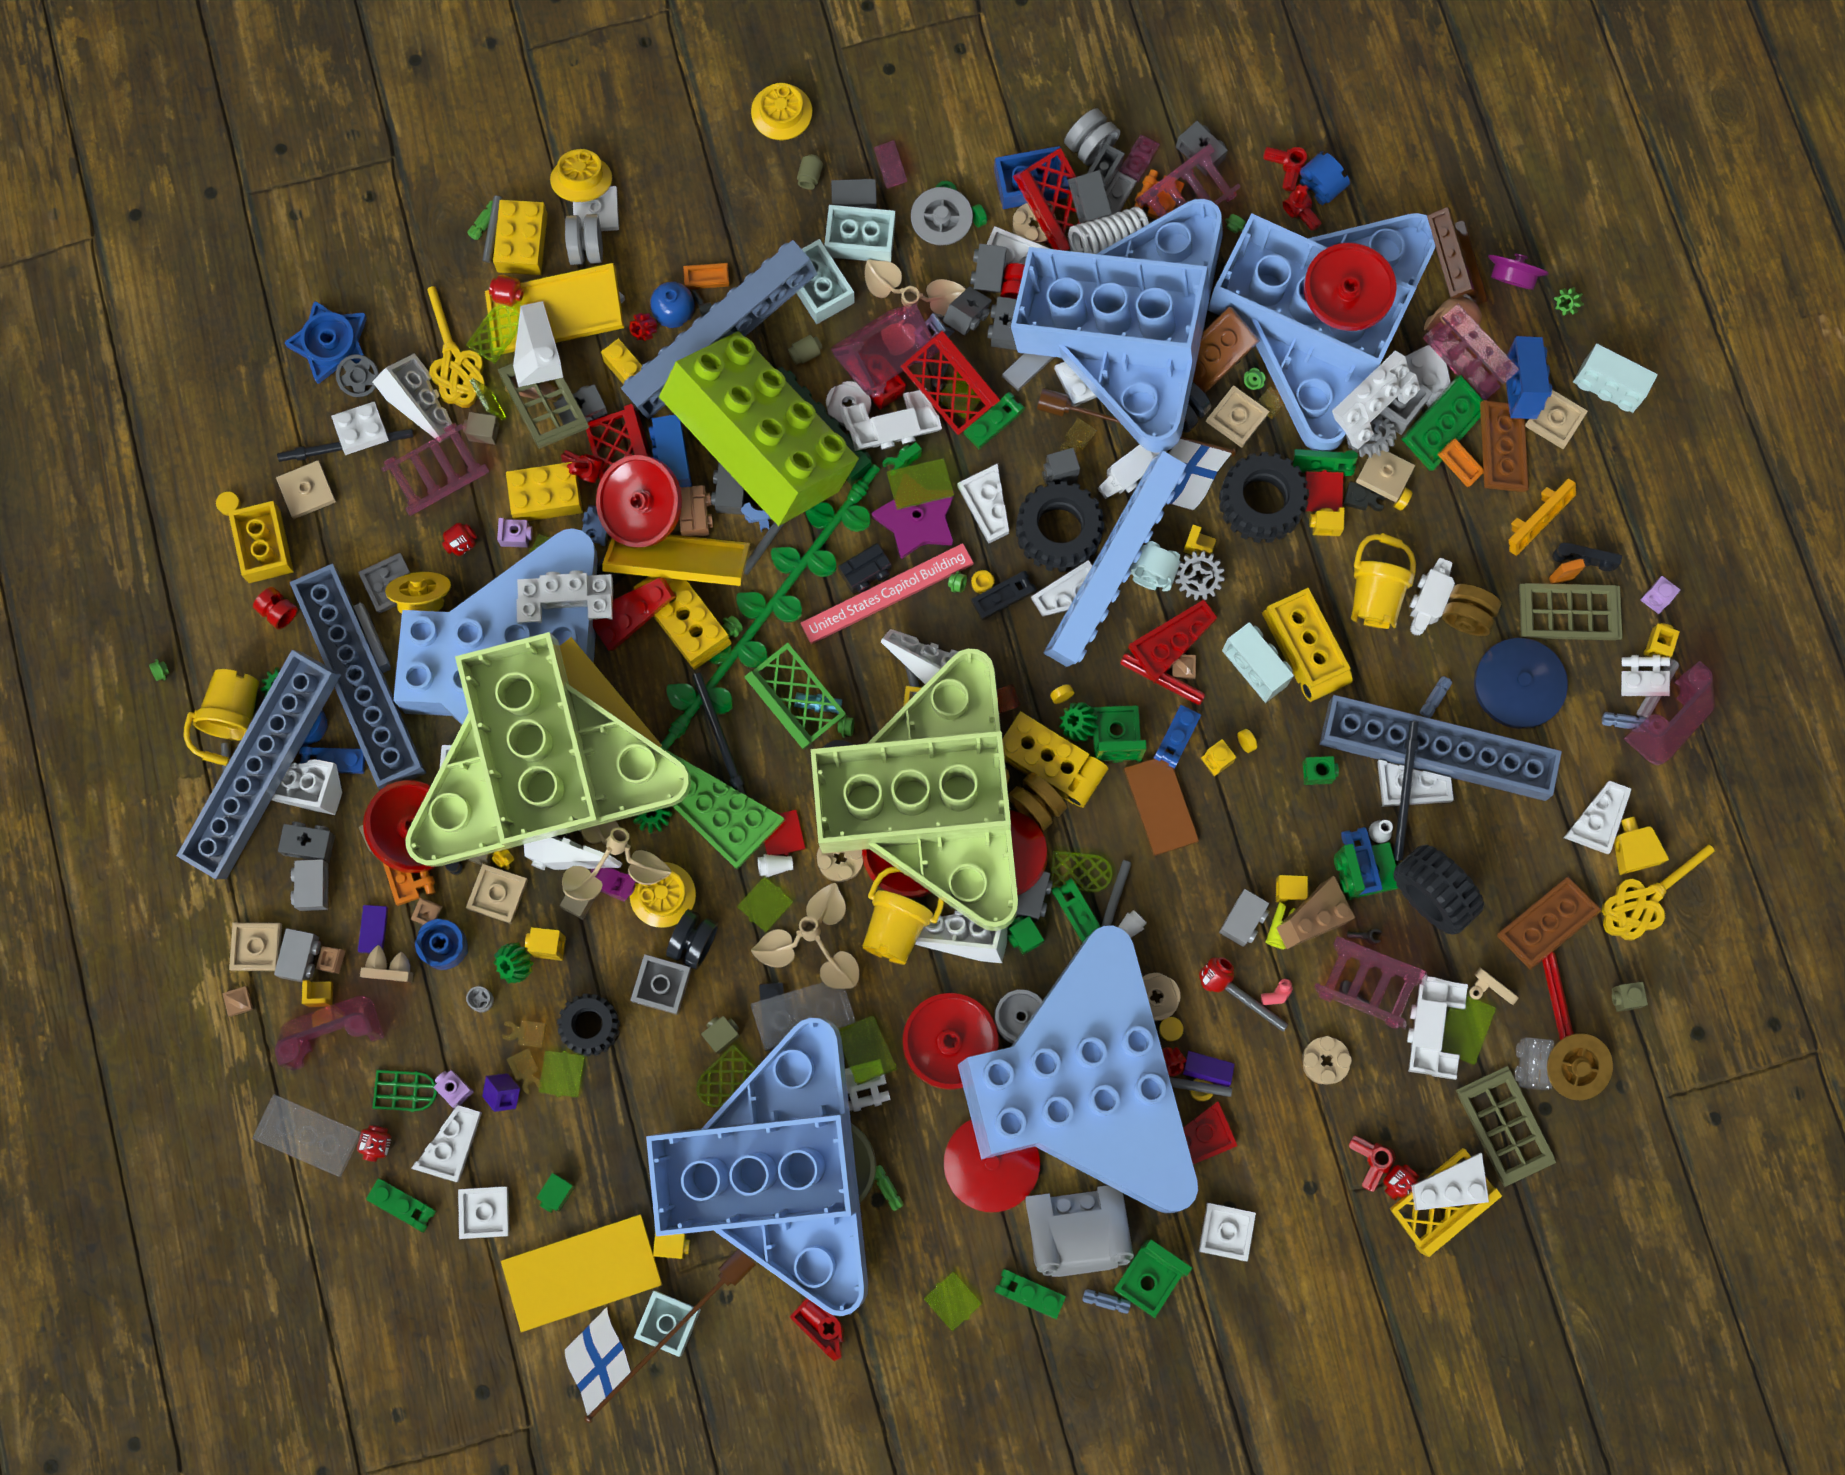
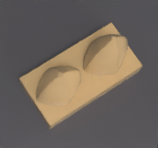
M377 945L370 953L365 968L361 967L360 977L404 982L413 981V973L410 972L409 961L403 952H400L393 958L389 970H386V957L380 945Z

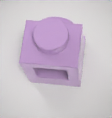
M499 518L497 540L500 546L528 547V542L533 537V528L529 526L528 521ZM511 530H518V532L513 534Z
M1661 576L1651 586L1641 601L1660 614L1670 604L1680 589Z
M452 1070L449 1073L446 1071L442 1072L435 1079L437 1084L433 1088L452 1108H456L457 1105L460 1106L474 1093ZM449 1083L454 1084V1089L451 1092L447 1091Z

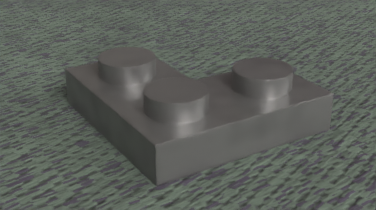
M401 553L358 572L378 614L397 606V603L387 598L385 593L386 586L392 580L410 574Z

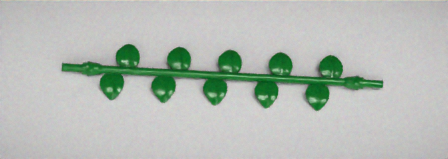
M875 464L871 466L861 481L858 480L856 484L852 485L846 501L836 514L832 506L824 502H820L805 511L811 525L819 529L824 528V530L802 559L798 551L792 547L772 548L771 558L777 570L790 574L767 605L765 598L760 593L747 592L737 594V604L741 613L745 617L755 620L733 649L730 645L708 660L715 665L721 664L706 684L717 715L725 714L733 707L730 692L724 688L715 687L736 659L739 657L740 661L749 668H757L768 659L765 646L760 642L751 641V639L770 614L774 611L775 616L783 622H794L802 616L800 601L796 597L785 595L805 568L808 566L813 574L820 577L829 576L837 570L834 555L829 551H822L820 549L842 521L847 529L854 532L863 531L871 525L868 510L865 507L853 505L858 503L867 494L868 485L880 471V468ZM689 684L667 685L666 691L670 703L677 710L685 712L670 724L669 734L661 743L662 747L666 750L670 748L676 738L679 739L685 734L692 717L703 704L699 694L697 695L695 689Z

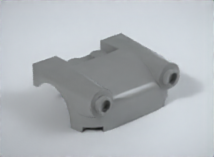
M1108 1185L1097 1187V1191L1057 1197H1050V1193L1026 1197L1033 1259L1037 1271L1042 1272L1043 1275L1062 1277L1117 1268L1118 1265L1128 1264L1134 1257L1123 1193Z

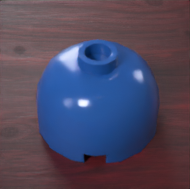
M675 281L665 282L653 291L650 300L651 312L653 317L662 326L669 328L680 327L693 317L695 311L694 298L690 290L683 284Z

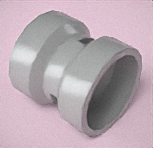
M476 986L469 990L466 1001L472 1009L481 1013L492 1008L494 997L486 988Z

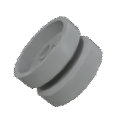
M1098 108L1092 109L1082 116L1070 129L1064 141V144L1072 152H1078V158L1086 166L1094 163L1105 143L1113 147L1120 136V130L1112 122L1106 123L1107 117Z
M586 214L584 217V229L581 218L578 215L566 216L565 242L570 265L583 264L585 250L590 263H602V233L598 214Z
M1015 990L1007 993L1000 999L995 1010L994 1023L997 1033L1003 1040L1011 1044L1015 1042L1042 1003L1041 998L1029 990ZM1018 1013H1020V1015L1024 1014L1026 1016L1023 1021H1019L1016 1016Z

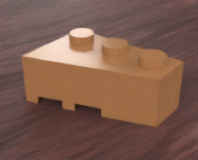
M1332 876L1321 883L1277 927V931L1286 949H1289L1341 927L1355 917L1335 877Z

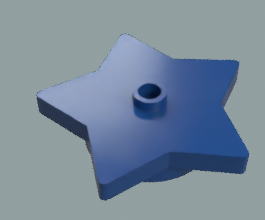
M315 301L309 320L301 331L285 341V345L287 348L308 359L313 377L319 384L337 370L339 363L344 358L357 354L364 355L358 341L367 317L364 313L340 315L331 312ZM354 358L351 360L355 363H359L361 359Z

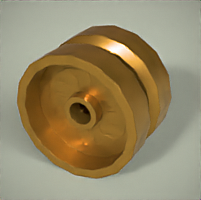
M1467 584L1455 585L1449 597L1451 603L1446 604L1442 619L1445 623L1461 632L1475 636L1489 635L1494 624L1492 618L1497 616L1501 607V601L1495 595L1482 588Z
M1031 772L1023 779L1024 788L1016 786L1008 794V798L1019 813L1032 819L1041 831L1044 832L1052 824L1051 815L1059 817L1067 809V805L1047 781L1038 774Z

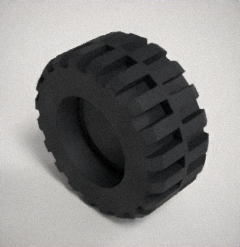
M1261 452L1259 456L1252 453L1247 456L1246 460L1244 458L1239 459L1236 465L1232 466L1228 471L1219 494V499L1221 500L1219 508L1220 512H1224L1223 519L1225 523L1228 524L1230 522L1232 524L1230 529L1234 533L1237 531L1241 532V538L1247 540L1248 537H1252L1253 542L1260 543L1261 539H1265L1266 543H1270L1276 537L1279 540L1286 537L1287 533H1291L1299 524L1307 509L1309 489L1305 488L1307 485L1306 478L1304 476L1300 477L1301 469L1298 466L1294 468L1291 465L1293 461L1290 459H1280L1281 455L1274 453L1273 456H1268V452ZM1256 481L1271 483L1283 495V508L1272 514L1256 512L1248 506L1244 499L1243 490L1245 486Z
M1061 480L1060 484L1055 485L1054 481L1047 482L1046 487L1039 485L1035 488L1034 493L1029 492L1025 497V502L1021 503L1016 522V537H1018L1020 549L1025 550L1024 555L1027 559L1033 558V564L1036 566L1046 565L1045 570L1052 571L1053 567L1058 568L1059 572H1065L1067 567L1074 570L1080 563L1083 564L1088 561L1090 556L1094 555L1097 551L1104 529V522L1102 521L1103 512L1102 509H1098L1099 502L1097 499H1091V492L1087 489L1084 491L1080 490L1079 484L1073 483V486L1067 485V481ZM1052 510H1065L1078 519L1081 524V532L1073 541L1067 543L1052 542L1045 538L1038 528L1040 517Z
M1429 845L1418 846L1395 867L1394 881L1397 882L1396 885L1402 891L1403 896L1408 899L1409 903L1421 916H1424L1432 925L1434 924L1439 930H1443L1451 935L1459 934L1483 911V896L1479 893L1480 890L1474 885L1473 880L1465 874L1461 867L1455 864V861L1448 858L1445 853L1438 851L1435 847Z

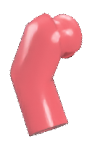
M1282 979L1273 993L1261 994L1262 1005L1284 1003L1293 990L1291 981Z

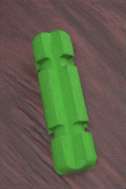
M493 200L487 204V209H484L474 222L475 225H472L468 230V235L474 240H478L482 235L481 232L485 231L489 225Z
M878 1165L876 1166L875 1180L878 1181L877 1185L886 1200H889L892 1210L896 1211L904 1205L900 1196L896 1195L897 1191L888 1176H885L886 1172L883 1167Z

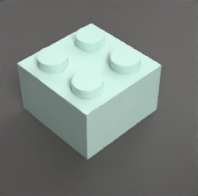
M653 1291L634 1338L656 1347L694 1306L658 1291ZM701 1309L661 1348L662 1350L678 1357L683 1355Z

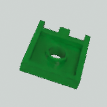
M1093 707L1095 709L1094 714H1097L1099 717L1095 721L1099 727L1093 728L1094 758L1100 761H1113V763L1123 762V760L1141 762L1146 751V740L1140 739L1139 707ZM1118 724L1122 727L1123 733L1118 736L1113 735L1110 732V727Z
M1390 842L1371 846L1382 885V890L1359 895L1365 890L1353 844L1344 845L1334 855L1335 868L1337 871H1340L1341 891L1343 894H1346V900L1399 889L1396 885L1397 882L1394 881L1393 874L1396 864Z
M1146 1240L1113 1290L1155 1318L1180 1278L1188 1276L1192 1267L1153 1240ZM1145 1276H1150L1154 1281V1286L1149 1291L1141 1287V1279Z

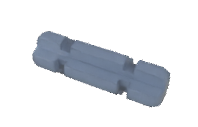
M1442 676L1436 684L1437 686L1434 687L1426 700V704L1421 708V715L1431 718L1452 684L1449 678Z
M1605 712L1602 716V724L1606 726L1614 725L1620 728H1636V730L1645 731L1649 725V720L1646 717L1636 718V716L1625 714L1614 715V713Z
M1089 1289L1084 1291L1083 1301L1086 1303H1096V1306L1111 1310L1117 1309L1118 1312L1125 1314L1130 1310L1131 1302L1129 1300H1118V1297L1100 1292L1097 1294Z

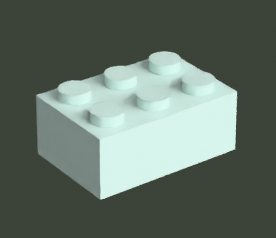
M829 205L824 247L832 258L863 261L871 259L891 262L895 211Z
M820 239L802 249L810 258L817 275L796 292L816 324L855 303L854 291Z
M1596 344L1581 365L1573 383L1577 384L1580 389L1591 391L1597 394L1600 399L1610 401L1618 405L1620 409L1633 413L1647 397L1658 374Z
M1249 622L1227 639L1222 651L1266 703L1288 686L1294 676L1292 674L1293 670L1286 661L1282 662L1277 656L1276 648L1270 643L1267 644L1262 638L1261 630L1257 626L1253 627Z

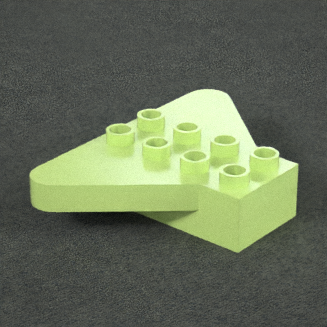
M550 632L455 656L469 713L408 830L406 849L409 855L418 863L431 867L451 864L676 805L682 802L688 795L691 788V776L687 768L676 758L569 685L559 642Z
M965 649L955 654L867 744L811 749L818 843L822 853L870 849L986 930L998 931L1005 929L1015 919L1018 896L995 672L992 660L986 653L978 649Z

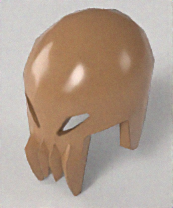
M1467 297L1450 298L1444 301L1435 314L1429 316L1425 322L1424 330L1427 329L1429 331L1427 338L1430 339L1444 325L1452 328L1448 335L1451 342L1462 338L1475 330L1482 319L1480 307Z

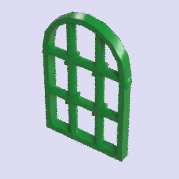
M376 1070L372 1109L410 1112L425 1110L434 1103L437 1091L434 1089L433 1097H417V1090L420 1087L433 1088L436 1084L430 1076L417 1071ZM379 1074H395V1079L392 1082L379 1081ZM399 1074L415 1075V1082H398ZM419 1075L427 1077L432 1084L418 1083ZM378 1085L394 1086L393 1094H377ZM397 1087H414L413 1095L399 1096L397 1095ZM377 1098L392 1099V1107L376 1106ZM398 1099L413 1100L412 1108L395 1107L396 1101ZM430 1101L428 1105L416 1108V1102Z

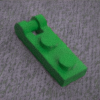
M1011 392L1005 394L997 404L964 430V435L978 449L982 448L1025 410L1021 403L1018 404L1014 400L1015 396ZM1009 406L1012 411L1007 413L1004 408Z
M1295 449L1292 466L1294 468L1298 466L1302 471L1301 473L1306 471L1322 472L1326 470L1327 472H1343V476H1352L1355 473L1356 466L1354 464L1357 462L1358 453L1353 450L1342 453Z
M1070 878L1065 881L1066 884L1059 888L1056 886L1051 891L1083 943L1091 933L1101 927L1073 879ZM1071 892L1074 898L1067 902L1064 895Z
M380 1178L377 1179L366 1198L367 1201L423 1233L428 1227L426 1225L428 1220L436 1213L435 1209ZM417 1209L422 1212L418 1220L413 1218Z
M1006 1269L1002 1270L1000 1275L1002 1276L999 1285H996L994 1292L1057 1320L1066 1296ZM1011 1281L1018 1283L1015 1292L1008 1290Z

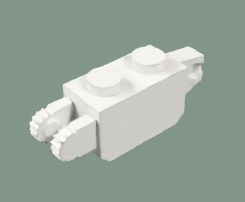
M1138 445L1107 470L1108 478L1098 487L1099 492L1105 499L1118 492L1121 494L1125 490L1128 493L1137 487V481L1142 478L1151 460L1161 452L1154 453Z
M1439 558L1434 568L1430 569L1427 575L1423 574L1417 586L1421 588L1418 595L1414 594L1409 607L1413 608L1410 616L1414 617L1410 628L1412 634L1420 636L1428 624L1436 623L1442 616L1455 584L1453 578L1449 577L1452 562Z

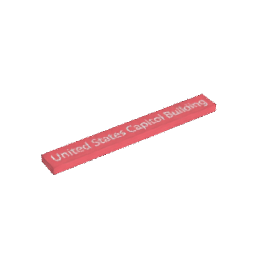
M962 543L801 622V627L810 644H813L950 577L951 574H956L957 571H962L972 566L973 561Z

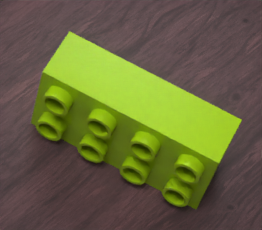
M739 331L676 361L659 395V398L778 526L838 493L859 460L846 445L844 439L833 432L817 415L814 407L801 398L785 381L783 374L774 369L755 349L753 342L744 337Z

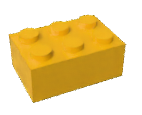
M499 201L493 257L497 273L542 274L548 215L544 202Z
M568 463L506 472L510 509L514 520L533 521L583 513L578 477L569 473Z
M274 501L228 512L241 575L248 583L294 572L281 511Z

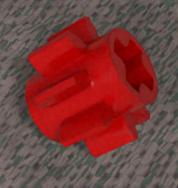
M650 313L635 314V320L630 321L629 329L631 334L637 337L638 341L653 339L652 333L657 332L655 319L650 316Z
M1168 1047L1162 1049L1168 1074L1173 1077L1179 1075L1183 1071V1063L1186 1062L1185 1057L1177 1047L1174 1049Z

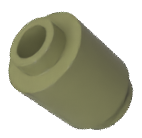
M810 154L802 158L797 175L800 187L811 190L818 184L823 167V162L818 156Z
M808 335L793 343L788 352L795 365L799 363L804 364L821 354L820 349H822V345L817 337L813 338L811 335Z

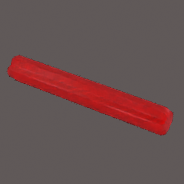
M1129 653L1123 655L1120 662L1121 665L1151 680L1135 656ZM1164 673L1156 682L1197 705H1200L1205 697L1203 692L1167 673Z
M1552 952L1542 962L1561 1040L1566 1036L1572 1035L1573 1030L1556 955Z

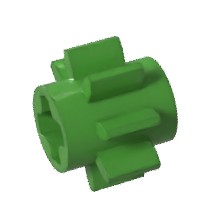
M1575 287L1570 288L1569 291L1565 288L1560 290L1562 296L1554 298L1557 301L1555 309L1563 311V315H1567L1569 311L1575 314L1578 312L1576 307L1584 305L1581 302L1583 294L1575 292Z

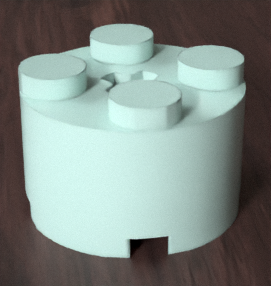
M1148 541L1146 545H1142L1139 549L1142 551V554L1136 563L1132 562L1129 568L1131 571L1130 575L1134 576L1132 580L1140 586L1151 590H1156V587H1163L1162 591H1168L1172 587L1180 565V554L1171 550L1167 551L1160 548V545L1156 542Z

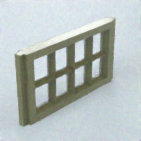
M514 363L498 369L504 385L539 449L589 428L564 378L554 379L559 390L544 396L539 387V384L543 382L519 388L515 387L511 380V377L516 376L513 367ZM535 387L540 398L524 404L519 392ZM563 394L568 405L552 411L547 399ZM543 402L548 413L532 419L527 408ZM571 409L576 420L560 426L555 415ZM551 417L556 429L540 434L535 423Z
M1538 583L1519 585L1521 638L1622 639L1620 586ZM1533 592L1547 593L1548 609H1533ZM1553 593H1567L1568 610L1553 609ZM1572 593L1587 594L1588 610H1573ZM1592 594H1607V610H1593ZM1534 613H1548L1549 630H1534ZM1553 614H1568L1569 630H1554ZM1573 614H1588L1589 631L1574 630ZM1593 615H1608V631H1594Z
M1508 1066L1456 1090L1504 1187L1556 1163ZM1506 1082L1513 1096L1496 1103L1490 1089ZM1486 1092L1493 1106L1477 1113L1470 1099ZM1516 1101L1522 1116L1506 1122L1500 1108ZM1496 1111L1502 1125L1486 1132L1480 1118ZM1526 1121L1532 1135L1516 1142L1510 1127ZM1505 1130L1512 1144L1496 1151L1489 1137ZM1535 1140L1542 1154L1526 1161L1519 1147ZM1515 1149L1521 1164L1506 1171L1499 1156Z

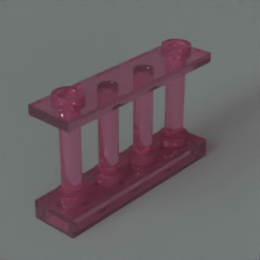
M1209 144L1139 196L1136 201L1140 207L1145 203L1148 206L1151 205L1159 218L1166 215L1167 212L1158 201L1159 197L1157 194L1163 190L1166 193L1168 192L1178 207L1187 203L1175 187L1177 186L1175 181L1180 177L1188 181L1200 199L1212 201L1193 174L1194 170L1192 168L1197 164H1200L1201 167L1204 166L1223 193L1221 197L1213 202L1214 204L1218 205L1224 199L1228 203L1238 195L1235 191L1241 186L1239 184L1233 188L1228 186L1211 162L1212 158L1210 155L1215 150Z
M1459 304L1455 305L1442 317L1446 323L1445 326L1440 321L1423 337L1457 376L1462 375L1483 400H1487L1501 387L1497 383L1498 380L1504 384L1519 371L1518 367ZM1452 330H1453V331L1457 334V336L1461 339L1460 342H1459V341L1455 338V336L1451 333ZM1467 347L1477 356L1476 358L1467 351ZM1482 364L1492 372L1491 375L1481 366Z
M453 423L444 428L445 433L399 459L393 456L383 462L385 466L381 468L382 471L385 473L391 470L408 499L407 504L409 506L405 510L409 516L489 473L485 464L480 466L479 462H475L458 433L464 429L462 424L457 426L456 423ZM448 437H451L468 466L467 471L469 473L460 477L459 473H455L438 444ZM428 448H431L448 477L447 482L449 484L442 488L435 484L418 455ZM408 459H411L428 488L427 493L429 495L423 499H420L419 496L416 497L398 466Z
M1337 936L1333 945L1335 950L1338 951L1337 954L1339 956L1326 985L1315 984L1314 988L1319 994L1318 997L1328 1002H1331L1332 999L1385 1020V1024L1394 1029H1398V1027L1406 1029L1407 1023L1404 1018H1401V1014L1413 987L1417 986V984L1425 985L1428 978L1426 971ZM1353 957L1360 960L1359 963L1361 965L1348 994L1345 995L1334 989L1347 959ZM1375 966L1382 969L1381 972L1383 974L1370 1003L1367 1004L1356 998L1369 968ZM1398 975L1404 978L1405 983L1392 1013H1389L1378 1007L1391 977Z

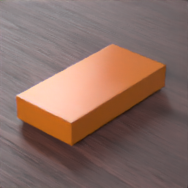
M728 263L683 266L684 283L688 289L729 287Z
M1456 438L1452 439L1437 454L1466 487L1471 486L1484 473V469Z
M1583 559L1562 563L1549 577L1550 583L1559 584L1573 580L1585 567Z

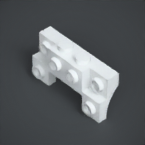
M1394 351L1332 410L1335 420L1345 431L1353 447L1359 449L1364 443L1369 441L1374 435L1370 422L1396 397H1398L1400 402L1406 404L1411 398L1416 396L1420 390L1417 376L1409 371L1405 356Z
M920 390L903 394L906 410L872 417L871 419H869L864 403L841 408L847 431H850L855 451L881 446L882 449L894 447V443L902 441V444L914 442L917 436L937 432L942 429L939 415Z
M575 570L570 571L569 574L547 572L546 575H540V578L517 579L518 624L527 622L542 623V607L543 609L588 607L589 621L600 618L613 619V578L611 574L588 576L583 571Z
M1420 977L1416 1005L1411 1006L1410 1019H1414V1026L1409 1028L1407 1042L1411 1043L1409 1072L1457 1079L1460 1055L1444 1053L1441 1050L1447 1007L1465 1009L1467 984L1450 982L1435 977Z

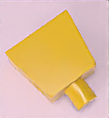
M1635 817L1621 821L1625 833L1615 837L1614 841L1620 875L1657 866L1669 860L1651 826L1639 829Z

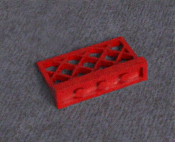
M1058 148L1028 168L1013 175V178L1052 249L1066 251L1070 249L1069 242L1065 236L1066 226H1074L1067 223L1070 211L1076 212V209L1071 208L1073 200L1071 190L1060 188L1063 176L1072 179L1076 175L1062 149ZM1055 156H1058L1061 161L1060 171L1049 168L1051 159ZM1036 168L1044 170L1042 182L1034 180L1031 174L1032 170ZM1048 172L1059 174L1056 186L1046 184ZM1045 187L1055 190L1052 202L1045 200L1043 196ZM1059 191L1069 194L1067 206L1057 203ZM1055 207L1066 210L1063 221L1056 220L1054 216Z
M939 331L900 366L957 435H960L988 409L1000 401L943 331ZM933 344L939 350V360L926 359L927 349ZM923 353V359H919L918 357ZM942 354L948 361L942 360ZM913 361H923L922 375L912 374L907 366ZM926 362L938 363L937 376L925 375ZM942 363H948L953 366V377H941ZM957 372L962 378H956ZM916 377H921V383L917 380ZM925 378L937 379L936 392H927L924 388ZM940 379L953 380L952 394L939 393ZM956 380L965 381L968 384L967 395L955 394ZM930 394L936 395V400ZM939 395L952 396L951 409H942L938 405ZM955 396L967 397L966 411L954 410ZM970 398H979L985 406L978 412L969 411ZM945 412H950V418ZM954 412L966 413L965 423L959 429L953 423ZM969 414H975L969 419Z
M633 404L624 406L625 410L588 422L589 428L586 429L593 456L602 459L604 462L599 472L600 481L608 464H614L610 461L616 451L624 454V457L631 456L633 451L635 455L652 457L639 412ZM624 417L625 425L621 431L612 427L616 419ZM601 425L606 429L599 439L593 436L591 428ZM610 430L619 434L614 445L605 442ZM623 437L631 441L627 452L618 448ZM602 444L612 448L606 459L600 457L598 453Z

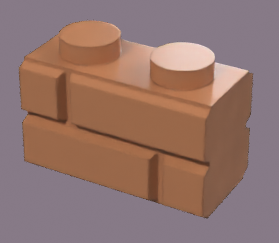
M703 485L680 487L682 494L680 514L682 536H708L709 528H713L712 514H708L707 506H711L710 492L706 493L705 486Z

